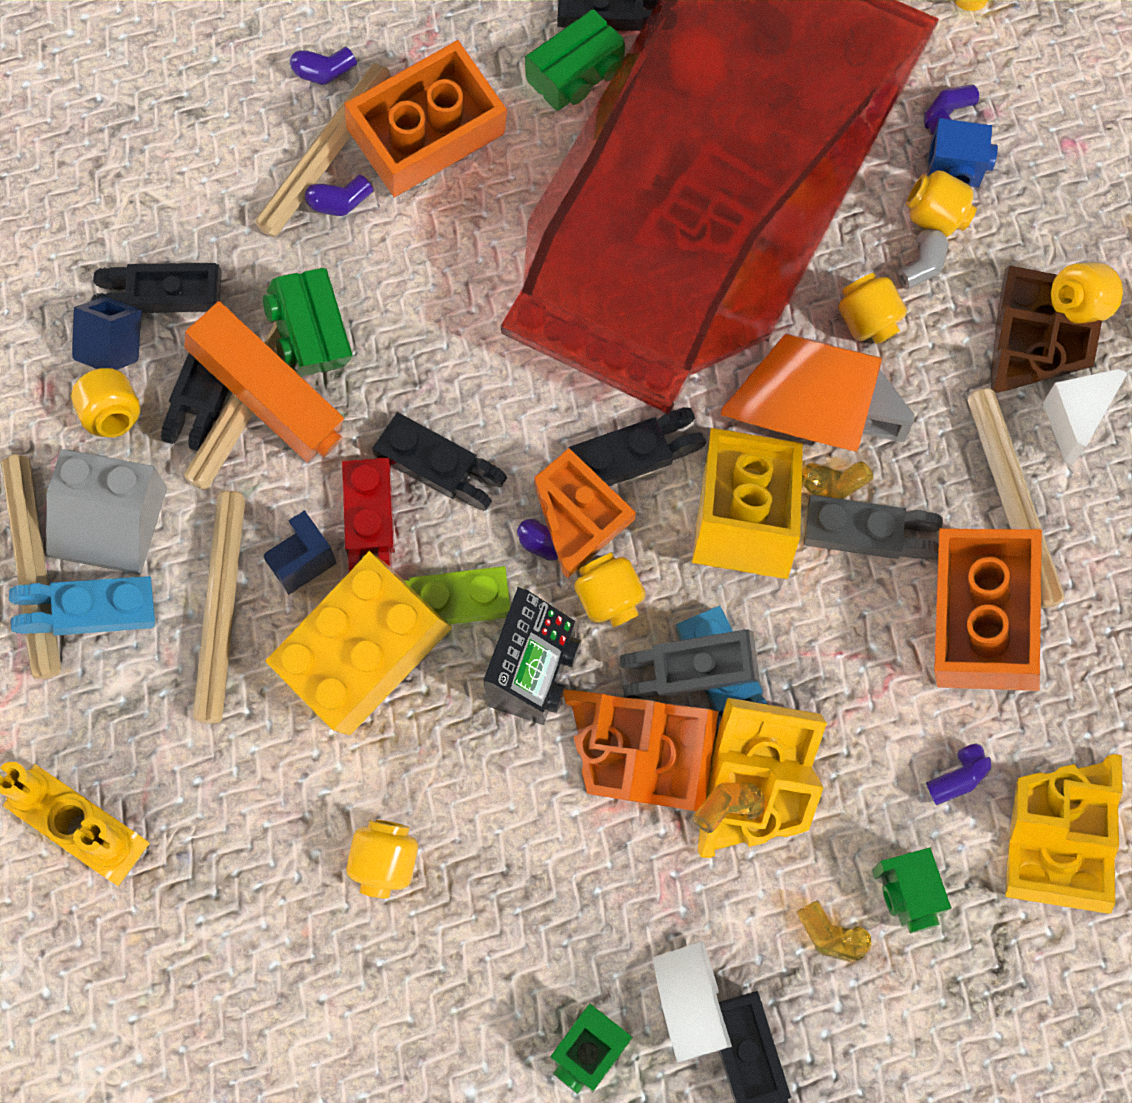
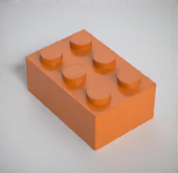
M459 40L454 41L344 103L347 130L394 198L505 133L507 109Z
M939 528L934 663L937 688L1040 691L1042 529Z

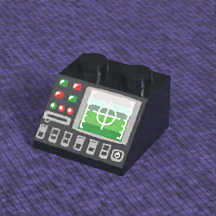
M517 587L484 677V687L488 707L544 725L548 712L557 714L560 708L566 685L559 683L565 666L574 667L582 640L575 638V620L535 594L520 587Z

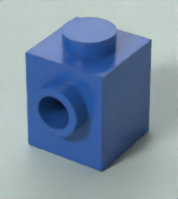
M939 118L930 142L927 176L934 171L941 170L971 187L979 188L985 172L993 171L996 163L998 145L991 144L992 125Z

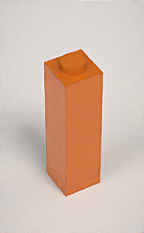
M220 301L185 331L184 348L307 463L318 453L323 458L326 457L340 443L343 437L339 432L345 418Z

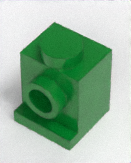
M930 847L882 860L872 869L875 879L882 877L886 879L887 884L882 886V891L888 911L892 916L898 915L901 926L907 925L910 934L939 926L938 916L951 909Z
M589 1003L550 1056V1059L558 1065L553 1075L576 1094H579L584 1086L593 1093L633 1037ZM584 1044H592L598 1051V1058L592 1064H583L578 1059V1049Z

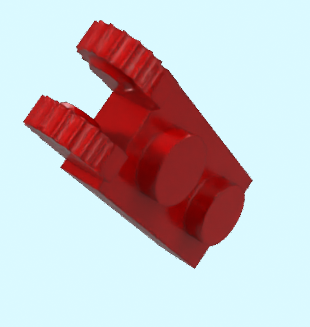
M389 458L342 461L345 551L348 556L349 572L359 563L362 555H366L369 551L373 554H378V558L392 569V553H395L390 460Z

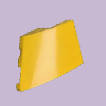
M727 698L712 754L705 810L701 814L697 850L700 857H714L715 850L744 842L751 847L766 843L776 836L789 837L809 831L824 788L812 768L827 724L822 714Z
M1108 755L1102 763L1077 768L1075 764L1059 767L1052 773L1039 772L1017 779L1009 836L1005 897L1101 913H1112L1116 903L1115 857L1119 849L1118 805L1123 794L1122 755Z

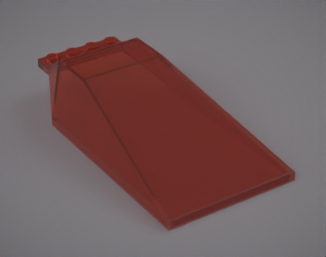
M659 0L528 219L523 288L501 324V334L670 414L691 375L763 341H770L937 28L939 18L897 0Z

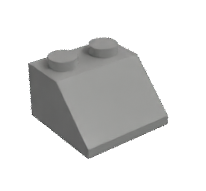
M61 449L47 490L46 554L48 557L141 575L167 491V487L155 466Z

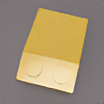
M710 428L695 528L692 563L788 579L801 531L803 443Z

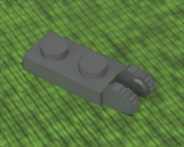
M811 495L808 502L804 545L899 559L902 556L934 560V558H938V542L915 537L903 539L904 529L936 532L939 531V528H942L943 517L937 513L923 510L906 512V508Z
M749 629L652 645L653 649L620 656L622 668L635 670L654 665L656 680L632 682L623 686L624 698L635 699L658 695L665 697L760 681L754 632Z

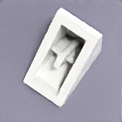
M1116 369L1054 384L1043 405L1064 462L1073 466L1084 451L1126 377V372Z

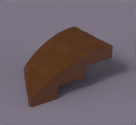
M1010 265L1005 268L992 356L991 389L995 393H1001L1094 366L1102 321L1097 320L1074 324L1066 317L1065 313L1055 311L1051 300V289L1057 274Z

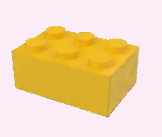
M369 551L265 662L333 731L350 736L452 627L384 561Z

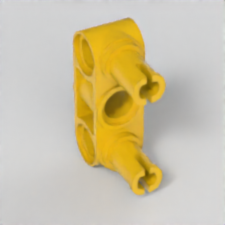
M7 762L0 767V769L7 773L5 777L0 775V794L7 797L2 806L118 887L150 845V842L35 763L30 770H26L17 762ZM84 814V820L80 823L82 827L69 835L68 826L76 816Z

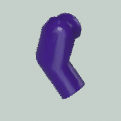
M346 46L329 57L308 50H299L293 53L290 58V67L296 76L320 85L329 84L357 66L353 53Z
M970 84L942 90L924 113L925 128H930V132L933 135L939 118L952 120L949 115L955 109L975 106L979 101L978 88Z
M359 174L344 188L328 184H312L306 189L305 201L316 212L334 216H345L372 194L374 189L371 183L363 175Z
M526 519L521 522L517 529L521 546L526 551L548 561L557 560L558 557L548 527L536 519Z
M975 743L960 749L957 757L961 762V768L926 782L936 806L971 792L991 770V758L985 756L983 746Z

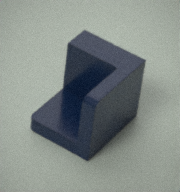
M105 296L75 306L73 313L72 358L96 369L113 368L118 370L136 363L139 359L142 310Z
M305 510L288 520L294 535L267 551L263 556L288 595L337 564L330 545Z

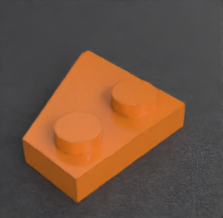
M570 448L534 477V488L562 572L567 578L573 575L635 520L636 512Z

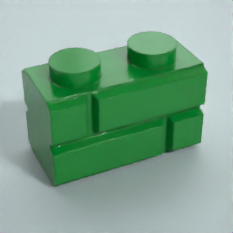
M594 9L590 10L525 56L527 81L539 94L543 95L544 99L556 111L561 110L569 103L577 105L587 97L594 85L603 79L611 81L621 72L624 66L625 42L617 31L611 26H607V22Z
M327 268L304 271L300 274L293 273L278 276L272 280L267 289V294L263 295V307L268 321H276L281 337L276 340L277 355L300 377L345 367L353 357Z

